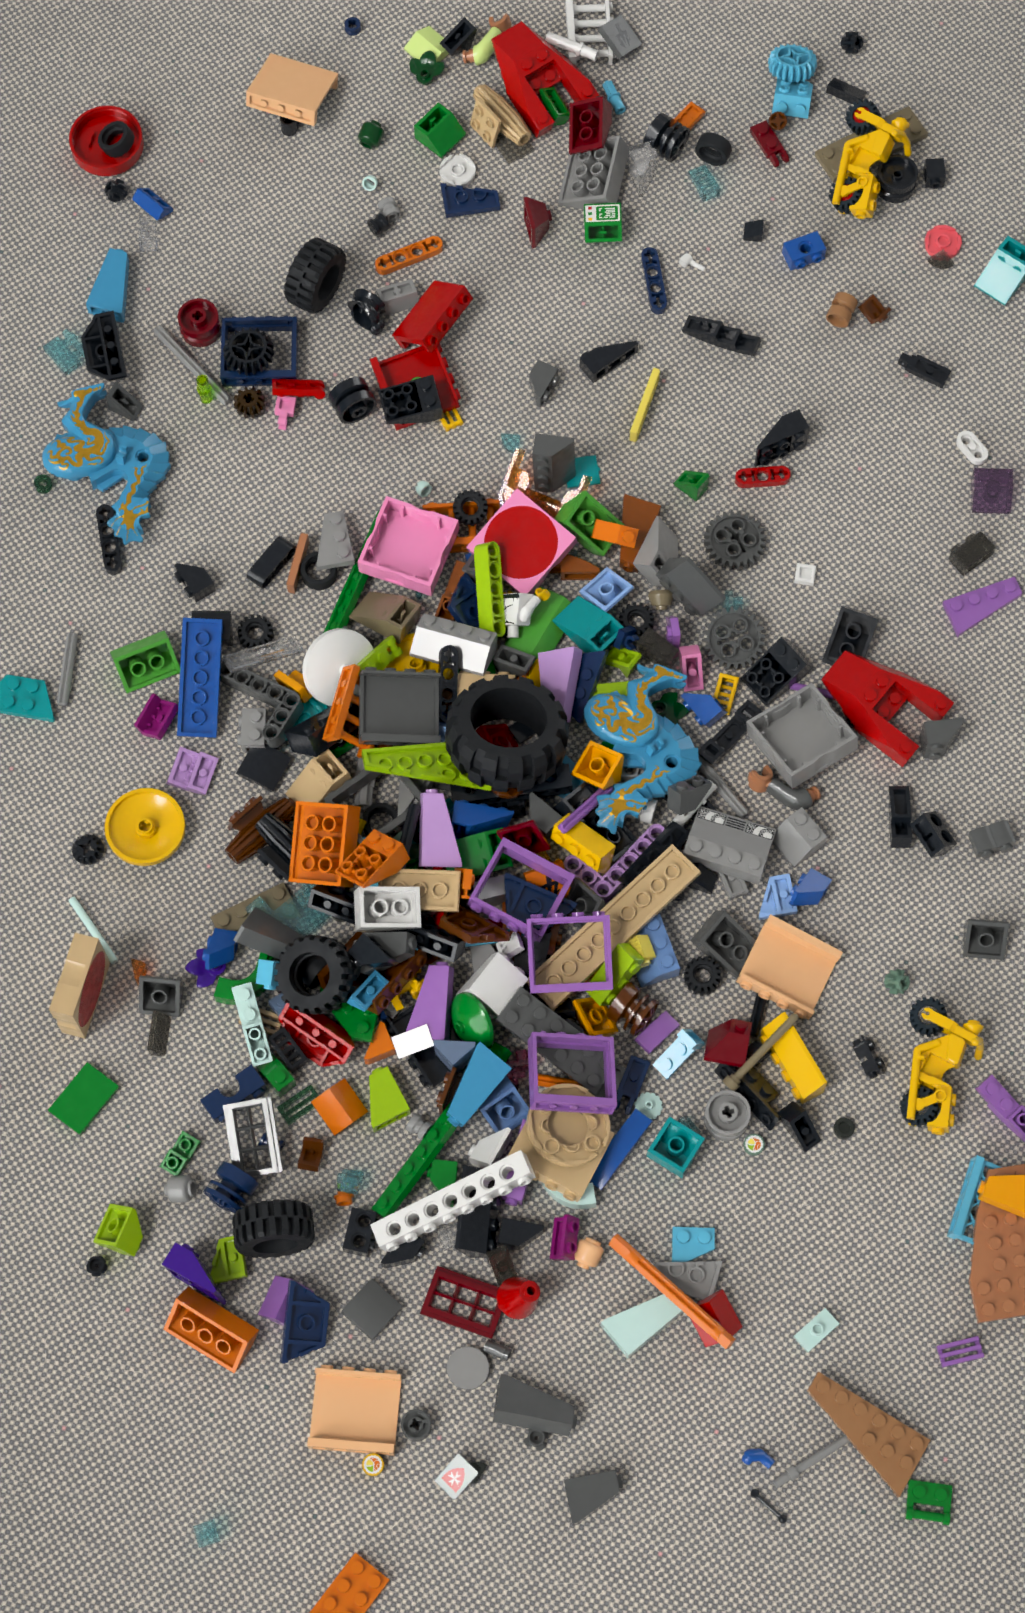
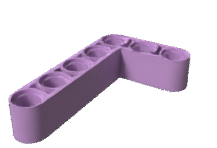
M660 824L651 825L603 877L574 855L566 857L564 868L575 875L574 880L576 877H579L607 903L624 886L619 881H614L611 877L613 875L621 876L629 868L625 865V862H634L642 854L638 848H648L656 839L651 835L653 833L661 834L665 828ZM573 863L576 864L578 868L570 869L568 865ZM590 876L593 878V881L585 882L583 878ZM600 889H605L608 891V893L606 895H600L598 891Z

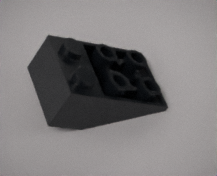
M433 375L378 390L386 424L428 423L445 418Z
M799 409L782 416L757 446L755 467L767 465L773 459L783 458L788 453L794 450L799 451L806 446L810 427Z
M780 637L740 679L767 706L789 690L793 684L801 681L814 666L789 639Z

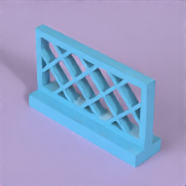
M978 1155L971 1158L947 1237L957 1238L972 1245L974 1244L973 1238L965 1236L964 1232L967 1226L972 1224L974 1227L975 1224L971 1210L972 1207L979 1206L980 1203L977 1189L980 1180H985L983 1174L984 1167L995 1169L1002 1168L1001 1166L988 1162L985 1158Z

